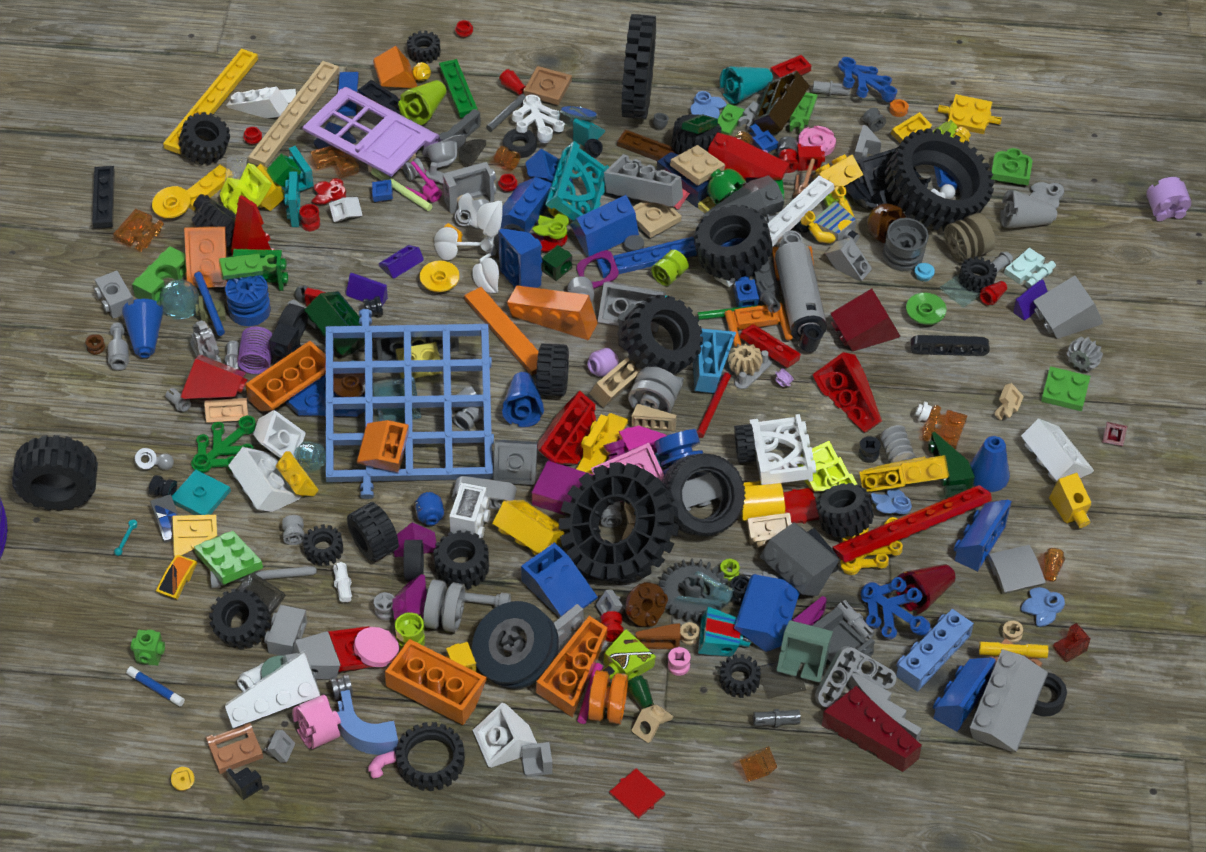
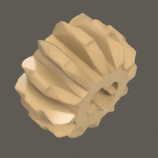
M746 343L744 346L737 344L736 348H731L728 356L729 368L736 373V376L740 372L753 376L755 372H759L760 366L763 363L760 349L755 348L754 344L747 346Z

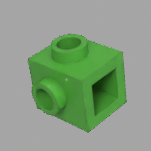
M138 630L136 638H133L131 642V651L134 652L136 663L159 665L161 655L165 651V642L162 641L160 632Z

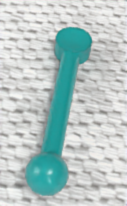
M136 520L129 521V528L119 547L114 550L116 556L122 554V549L132 530L137 528Z

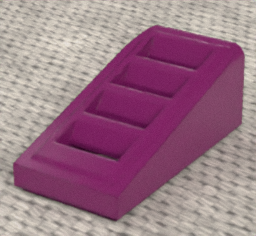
M820 597L792 621L810 626L815 624L825 612L826 597Z

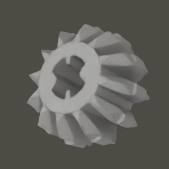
M1081 336L1069 345L1070 347L1066 354L1069 356L1068 361L1073 362L1074 367H1079L1080 371L1086 370L1089 372L1100 364L1103 353L1100 351L1101 346L1096 345V341L1092 342L1089 337L1084 339Z

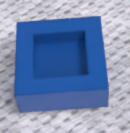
M391 180L372 182L374 202L393 199V184Z

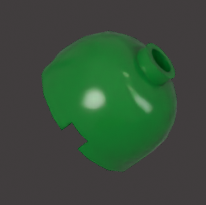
M717 169L710 175L712 179L707 185V192L713 203L717 205L721 202L720 200L729 197L743 187L742 184H746V181L733 169H725L723 171Z

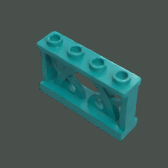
M573 141L562 151L545 205L551 209H557L573 221L577 217L599 208L601 196L605 192L604 172L609 166H604L581 150L580 145ZM581 177L587 194L576 195L575 188L569 179Z

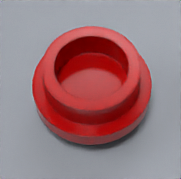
M467 20L459 21L455 27V33L461 37L470 36L473 33V26Z
M248 127L243 134V139L248 144H256L262 140V132L257 127Z
M504 174L498 181V186L503 191H512L518 185L517 179L512 174Z

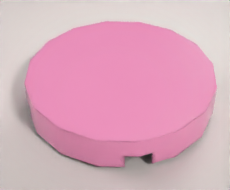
M814 126V128L810 129L807 127L800 132L798 144L802 146H821V151H825V156L834 151L836 138L834 133L826 127Z
M380 627L363 629L357 634L354 642L356 656L358 654L364 664L372 667L387 666L388 663H392L399 651L398 641L395 636Z

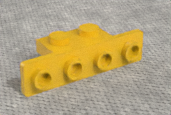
M609 413L608 416L601 414L599 419L592 423L590 434L583 438L581 444L583 458L576 469L593 474L591 468L604 463L609 456L605 452L603 445L618 441L619 431L625 429L628 419Z

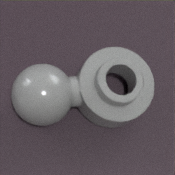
M149 448L140 449L134 457L135 465L141 470H149L154 465H157L161 470H169L174 464L171 455L162 454L157 457L154 451ZM141 457H147L148 463H143Z

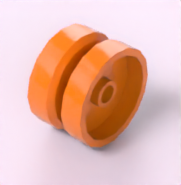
M596 670L589 695V720L601 721L604 718L606 708H608L607 719L609 723L621 725L627 696L628 674L616 673L613 676L611 686H609L610 676L608 672Z

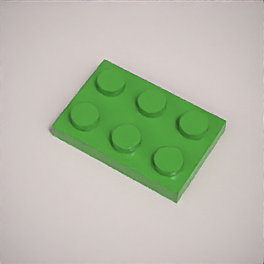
M234 531L226 532L221 536L194 546L195 554L223 585L263 569L262 561Z

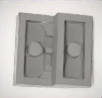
M1030 545L988 554L994 576L997 575L1002 594L1046 583L1038 560Z

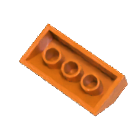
M308 341L245 384L247 399L259 411L274 410L326 374V354L311 341Z
M411 639L407 641L385 671L386 687L461 725L465 724L475 710L487 680L485 676Z

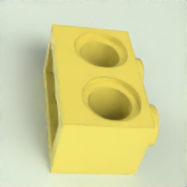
M436 342L411 346V360H440ZM404 348L396 349L397 361L404 360ZM399 372L402 381L404 380V372ZM412 372V379L441 374V372Z

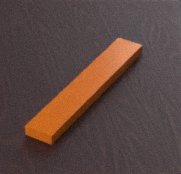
M482 287L465 294V301L488 324V327L530 375L536 374L538 350Z

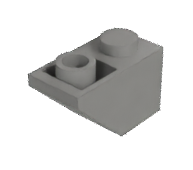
M852 238L836 241L825 253L835 269L858 281H862L872 270V267Z

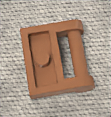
M250 722L219 735H209L206 737L208 747L220 774L225 773L229 768L233 770L264 758ZM245 734L247 735L246 739L219 749L217 748V745Z

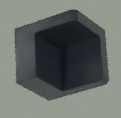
M246 767L236 774L231 768L226 770L228 782L243 800L263 788L261 776L256 770L251 772Z

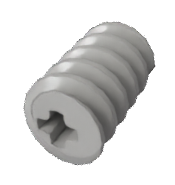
M902 425L891 426L881 433V441L889 463L915 458L908 435L905 433L906 429Z

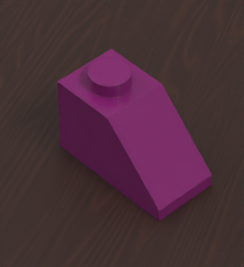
M421 574L409 581L392 599L394 620H397L404 613H415L424 619L427 597L425 575Z

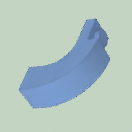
M350 690L341 691L342 700L338 701L339 712L337 713L341 720V723L338 724V729L344 740L355 749L368 754L382 755L391 751L396 753L398 738L394 721L379 724L362 721L354 712Z

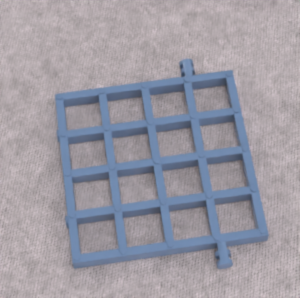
M362 309L359 311V317H361L359 318V324L362 326H326V482L363 481L360 484V489L362 490L360 497L371 499L374 497V492L371 491L374 489V484L371 481L455 480L460 476L493 479L492 445H494V434L491 433V357H489L488 324L369 326L372 324V318H370L372 317V311ZM450 336H481L482 359L450 360ZM404 337V360L372 361V338ZM411 337H443V360H411ZM333 338H365V361L333 362ZM482 371L483 395H451V372ZM404 372L405 396L373 397V373ZM412 372H443L444 395L412 396ZM365 373V397H334V374ZM444 407L445 431L413 432L412 408ZM451 407H483L484 431H452ZM405 408V424L409 425V434L405 446L406 469H399V473L384 469H374L371 466H366V470H334V445H361L364 433L334 434V409H365L367 425V423L373 422V409ZM484 442L485 467L453 468L452 443ZM445 443V468L413 469V444Z

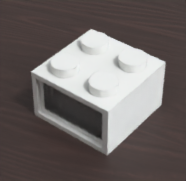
M461 483L450 514V532L454 534L457 533V530H461V532L465 533L467 530L471 531L472 535L476 533L479 535V538H483L485 530L483 525L484 522L489 521L490 510H488L490 497H487L486 487Z

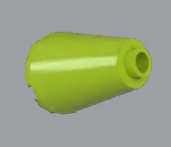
M434 80L404 91L398 103L400 112L405 118L419 125L427 123L446 95L445 85L438 80Z

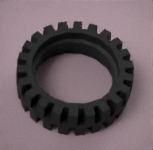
M427 722L422 723V728L418 724L413 726V731L408 729L406 736L402 735L400 742L397 744L396 762L400 776L403 777L406 783L410 782L413 788H416L418 785L419 790L422 791L425 790V787H428L429 791H434L436 786L438 790L443 789V784H446L447 787L450 786L452 780L456 781L459 774L461 775L463 771L465 752L462 739L460 740L457 732L454 734V729L451 727L447 729L446 725L442 723L440 727L437 726V722H432L431 726H428ZM427 740H437L451 748L453 759L443 770L435 773H423L415 770L410 765L408 754L418 743Z

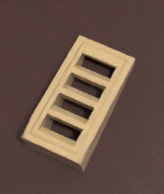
M637 404L632 414L631 427L639 425L651 430L675 431L677 415Z

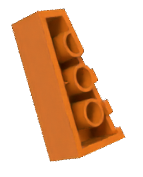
M516 286L507 301L512 317L585 340L590 339L598 324L590 297L586 294Z
M590 615L536 682V693L572 718L607 636L608 627Z

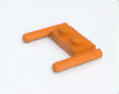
M780 303L781 307L775 313L773 310L772 313L769 312L766 305L725 311L724 314L729 331L736 332L733 340L734 347L736 348L737 344L741 345L738 330L745 329L752 324L762 327L776 325L780 322L785 339L787 341L792 340L793 336L784 305Z

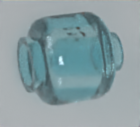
M305 441L295 450V459L302 468L318 470L326 463V451L321 444Z

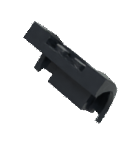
M897 148L856 160L863 176L844 187L851 199L862 208L874 209L876 206L885 203L898 205L899 201H893L891 198L894 192L889 193L887 190L889 184L885 183L887 163ZM914 167L913 169L916 176L921 181V183L927 188L928 183H930L931 177L923 178Z

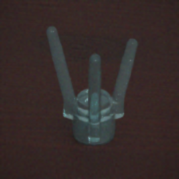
M697 571L694 575L700 576L705 582L715 587L712 594L715 600L684 596L677 597V600L711 604L721 608L722 603L729 604L734 588L721 584L708 575Z

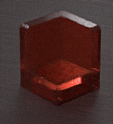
M1075 623L1069 627L1067 637L1054 643L1053 648L1065 662H1068L1087 651L1091 638Z

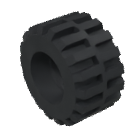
M202 112L200 115L198 113H195L193 116L190 115L185 120L179 137L180 150L182 153H185L187 159L191 158V161L194 163L196 161L201 165L203 163L210 165L212 161L216 163L219 159L223 158L230 140L229 127H226L225 121L222 122L220 117H214L212 113L207 115L206 112ZM198 136L207 137L211 141H204L200 139Z
M699 114L683 115L677 118V121L674 123L672 148L677 153L682 154L699 145L708 152L709 146L717 132H722L720 124L718 123L716 127L706 130L704 133L696 134L683 130L682 123L699 116Z
M205 199L192 217L194 225L196 227L225 226L226 246L232 247L236 214L216 201Z
M545 343L540 345L536 387L539 395H565L569 370V349L567 345Z
M854 483L834 485L830 489L824 490V493L818 496L816 508L823 531L828 535L832 534L833 537L840 536L841 538L851 537L857 533H862L873 522L874 514L867 489L862 488L861 485H854Z
M370 502L347 515L348 529L352 539L361 553L370 561L376 562L398 549L399 543L396 530L390 518L380 506Z
M457 530V533L454 534L450 532L447 537L443 536L440 538V542H437L435 545L434 563L437 578L445 581L448 587L453 582L464 584L467 589H471L472 585L478 586L480 581L486 579V575L489 572V552L485 540L479 538V535L476 533L472 535L471 531L467 530L465 533L461 532V530ZM460 557L471 559L463 563L453 561L454 559Z
M236 588L231 589V593L225 591L222 598L218 596L216 599L217 604H212L211 607L213 613H209V618L212 620L209 623L213 628V632L232 648H236V646L239 649H244L245 646L251 648L254 642L259 644L261 642L260 638L266 635L265 630L270 629L271 625L268 622L271 620V615L268 613L269 609L265 603L252 591H247L244 588H240V591ZM242 610H249L247 621L240 627L231 628L233 617Z

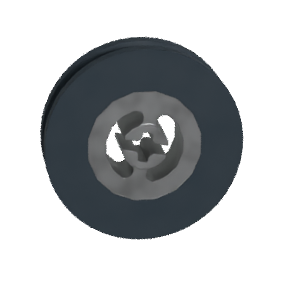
M523 601L507 602L491 610L479 623L472 642V653L478 669L495 684L509 689L523 688L537 682L556 658L559 648L558 632L552 620L535 605ZM522 632L526 633L527 641L519 634ZM504 649L511 654L510 657H505Z

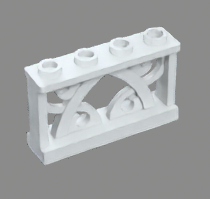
M800 414L795 415L793 418L759 422L758 419L750 420L754 432L756 462L761 485L807 479L809 482L813 481L816 465L815 460H813L805 421L801 422ZM789 431H796L794 434H789ZM778 443L785 444L794 449L784 459L775 453H765L775 449ZM796 464H802L804 467H798Z

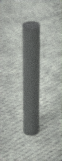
M524 94L518 96L486 126L487 130L492 132L523 103L526 96Z

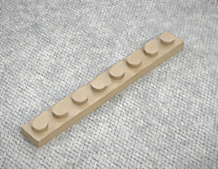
M325 61L321 62L249 155L250 163L255 165L261 163L265 167L269 165L337 76L339 66Z

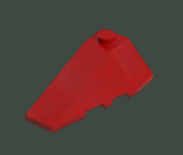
M842 352L812 374L821 392L828 396L838 408H841L863 432H868L882 422L866 374L855 354Z

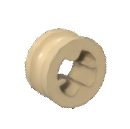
M1008 621L1004 624V639L1006 638L1012 643L1019 642L1022 639L1023 626L1019 622ZM1011 629L1016 630L1015 634H1010Z
M691 622L683 624L680 628V640L686 645H693L698 642L700 635L699 627ZM691 631L693 636H688L687 632Z

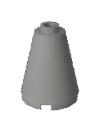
M1009 189L1003 197L1002 203H1005L1004 210H1000L1001 225L1005 228L1047 225L1057 218V210L1054 205L1022 192Z

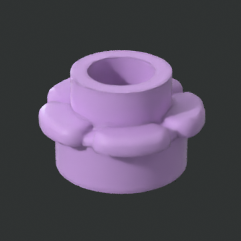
M782 368L779 372H775L777 375L775 380L782 387L786 385L791 386L790 383L794 379L786 370Z

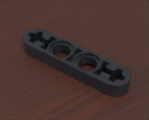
M916 335L910 340L912 353L919 355L984 356L990 351L989 340L985 337ZM944 344V346L937 347L935 345ZM956 345H965L963 347H956Z

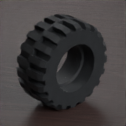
M730 205V207L726 208L723 206L720 207V210L711 211L709 216H705L701 223L697 225L694 233V245L701 267L708 274H713L714 277L719 279L723 277L724 280H731V278L738 280L743 276L749 277L754 271L758 272L762 268L761 266L767 263L772 253L773 245L767 221L757 210L753 208L748 209L744 205L740 207ZM730 239H745L742 243L735 246H720Z
M665 295L651 296L637 305L625 317L621 327L622 331H624L621 333V340L625 343L623 348L624 351L628 352L629 355L627 357L629 360H633L639 370L645 367H659L674 375L694 362L700 354L701 345L703 344V337L700 336L703 333L702 328L698 325L699 319L697 316L692 314L693 310L690 307L687 308L683 301H676L675 297L669 295L666 298ZM651 322L661 325L668 331L673 341V350L662 347L655 340L651 331Z
M44 435L38 439L35 437L29 442H25L15 454L12 475L13 488L20 498L22 497L28 504L32 503L35 507H44L45 510L57 509V511L68 508V510L73 509L76 505H83L95 492L98 469L97 458L87 445L83 446L84 444L81 441H74L71 437L66 436L63 438L60 435H53V437Z

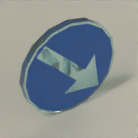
M564 106L560 109L562 114L571 117V123H573L575 118L581 120L597 118L596 112L582 107Z

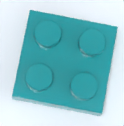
M289 172V180L285 182L286 192H288L285 194V206H289L286 211L287 219H291V227H299L301 198L298 173Z

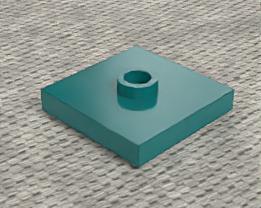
M195 469L172 495V499L176 506L193 515H211L231 492V489L226 484Z

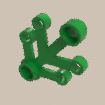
M249 415L241 417L239 419V428L223 441L224 424L221 422L213 423L211 426L213 449L207 453L206 448L210 444L209 437L205 434L199 435L196 438L198 454L193 457L191 466L194 471L196 469L202 473L209 471L212 467H227L228 470H231L228 465L235 456H230L227 459L215 458L219 455L238 454L242 447L254 449L253 445L248 443L241 446H231L244 434L249 435L255 431L256 422L254 417Z

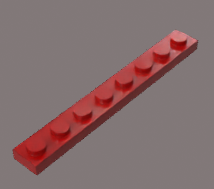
M978 485L832 546L833 551L844 563L853 561L859 556L871 553L883 546H888L892 542L907 538L911 534L926 530L930 526L945 522L947 519L964 514L973 508L981 507L985 503L992 501L991 493Z

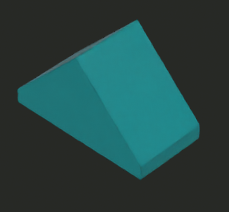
M577 118L573 121V141L584 147L587 140H598L605 133V129L592 122Z

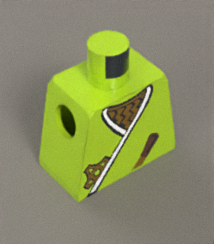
M626 629L606 650L603 660L605 668L601 671H607L610 680L613 679L616 673L628 674L629 681L652 669L655 665L656 656Z

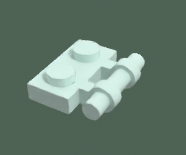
M1028 248L1005 268L1004 274L1019 284L1024 280L1027 281L1025 283L1026 287L1031 288L1043 277L1049 276L1056 267V264L1053 261L1043 264L1045 257Z

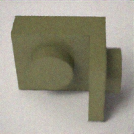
M198 296L199 304H195L196 315L201 316V321L212 323L207 307L203 302V297ZM224 301L213 302L220 320L226 321Z

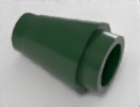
M642 675L630 679L627 691L639 707L644 709L653 706L654 703L647 679H644Z

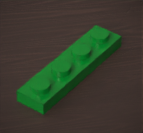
M458 60L440 62L439 69L459 118H463L474 109L478 111Z

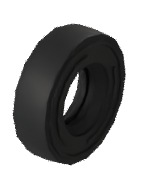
M512 129L503 138L505 152L514 158L528 157L535 152L537 147L536 136L528 129L525 133ZM524 140L527 144L525 146H515L513 142Z

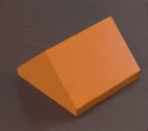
M397 46L373 59L382 87H417L409 60Z

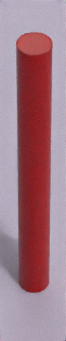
M727 372L723 374L697 430L699 438L704 437L729 383L731 374Z

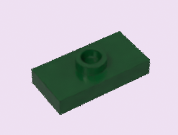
M701 114L684 121L682 129L696 134L704 133L706 130L716 127L718 119Z

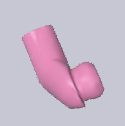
M391 751L378 755L368 766V772L371 773L373 779L383 775L381 769L383 766L396 762L395 752Z

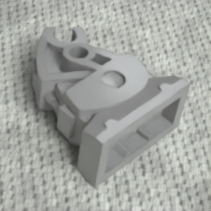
M205 321L196 322L192 326L193 334H191L192 338L190 341L196 357L203 355L222 363L211 328L208 329Z

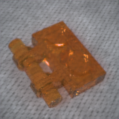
M135 209L114 232V240L129 246L136 241L138 243L135 248L138 251H142L144 247L147 248L151 244V239L154 236H158L164 223L158 220L154 224L152 223V215ZM147 230L148 232L145 235H143V231Z
M934 405L929 414L928 422L922 429V439L929 441L931 433L936 432L956 449L968 415L947 410L946 415H942L940 413L941 407ZM940 424L942 426L940 429H938L935 427V425Z

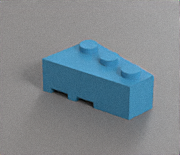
M702 329L703 333L700 335L703 337L701 352L693 362L694 390L715 393L736 332Z

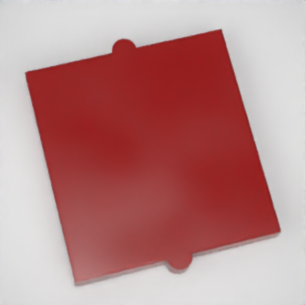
M810 488L793 489L792 491L783 492L785 513H790L791 523L805 524L808 521L819 520L816 499Z
M637 768L625 778H621L620 783L609 791L613 798L638 819L649 809H654V805L665 796V792Z

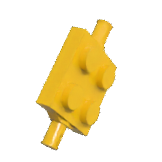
M955 94L954 101L950 107L939 104L937 111L948 114V122L952 120L958 128L964 127L969 132L979 134L985 133L989 123L1001 125L1002 117L991 116V101Z

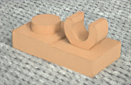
M247 398L205 400L206 422L239 421L241 417L248 415Z

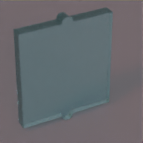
M958 274L942 285L940 290L947 294L950 300H954L964 308L980 297L981 290L976 293L975 289L969 291V287L964 288L963 284L959 282Z

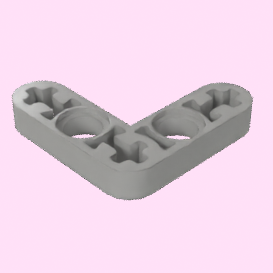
M843 646L837 651L818 686L815 700L824 707H830L834 704L842 693L852 672L863 676L884 689H889L895 685L896 674L888 667L857 649ZM850 652V656L852 657L851 661L846 660V658L843 656L844 653ZM865 661H869L872 665L871 671L867 674H864L861 670V666ZM838 663L842 664L843 666H846L847 669L845 670L844 668L837 666ZM836 670H840L842 673V679L838 683H834L832 680V674ZM877 672L884 675L887 674L889 681L883 682V679L876 676L875 674ZM827 683H829V684L832 685V686L837 687L836 690L832 689L831 687L826 686ZM823 692L828 693L831 697L830 700H824V697H822Z

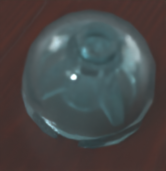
M182 279L172 280L164 285L159 294L160 305L163 306V314L173 316V319L177 320L193 316L196 310L195 304H199V293L196 287L189 281Z

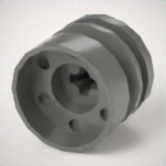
M900 218L893 221L889 225L882 252L885 262L896 270H914L923 261L929 238L928 230L922 223L911 218Z

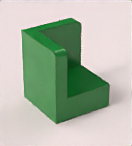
M280 154L267 168V172L273 182L285 188V182L289 180V172H297L298 176L302 172L293 159L283 154Z

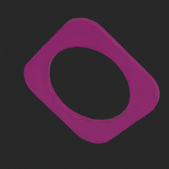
M608 250L587 257L577 264L579 276L585 277V268L591 261L606 259L611 263L609 275L601 281L592 282L594 289L604 285V282L615 280L619 275L613 254Z

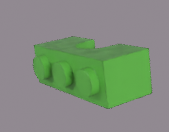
M171 246L162 252L132 283L135 297L138 299L155 300L158 303L166 295L163 279L173 278L180 281L186 275L185 253Z

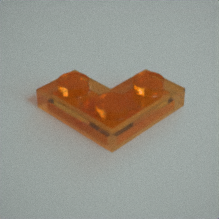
M334 146L310 151L311 159L317 170L335 165L341 177L359 172V166L355 158Z

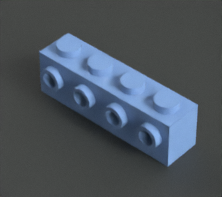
M953 609L946 615L942 614L937 621V625L933 629L930 628L920 643L918 641L915 642L910 649V653L899 659L896 665L898 667L896 677L918 692L971 636L974 623Z

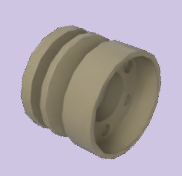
M974 213L963 220L950 223L944 229L947 249L951 256L959 263H963L964 260H968L970 257L974 259V256H981L991 252L995 247L993 229L986 217L980 213Z

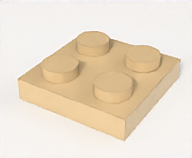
M699 145L672 158L670 166L696 185H700L710 179V175L717 169L721 171L725 169L724 163Z
M645 200L633 206L636 213L637 226L650 238L681 222L682 216L672 206L650 203Z

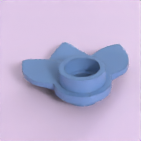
M700 91L694 97L691 114H704L718 119L720 116L719 109L726 107L727 104L720 97H711L710 93Z
M897 488L887 489L886 495L871 493V499L877 505L876 509L880 512L907 514L911 511L910 499Z
M1038 587L1030 590L1032 598H1028L1022 604L1021 611L1036 615L1037 627H1043L1055 620L1056 614L1064 608L1065 600L1060 593L1049 592L1046 588ZM1053 600H1057L1054 604L1050 603Z

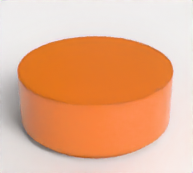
M901 99L893 100L890 103L889 112L895 117H903L908 113L909 105Z

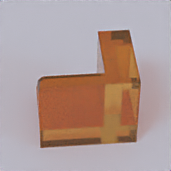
M769 746L750 752L740 760L748 782L767 776L777 768Z

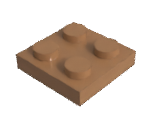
M537 66L524 89V95H536L541 101L559 105L572 82V75Z

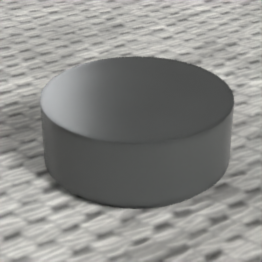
M637 235L628 236L625 239L624 248L627 252L643 249L644 240Z

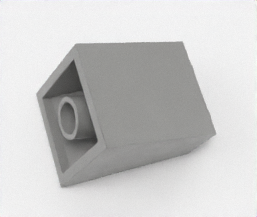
M1076 276L1071 277L1034 300L1037 307L1034 309L1036 315L1040 320L1042 318L1045 320L1044 326L1049 334L1053 332L1057 339L1103 324L1095 303Z

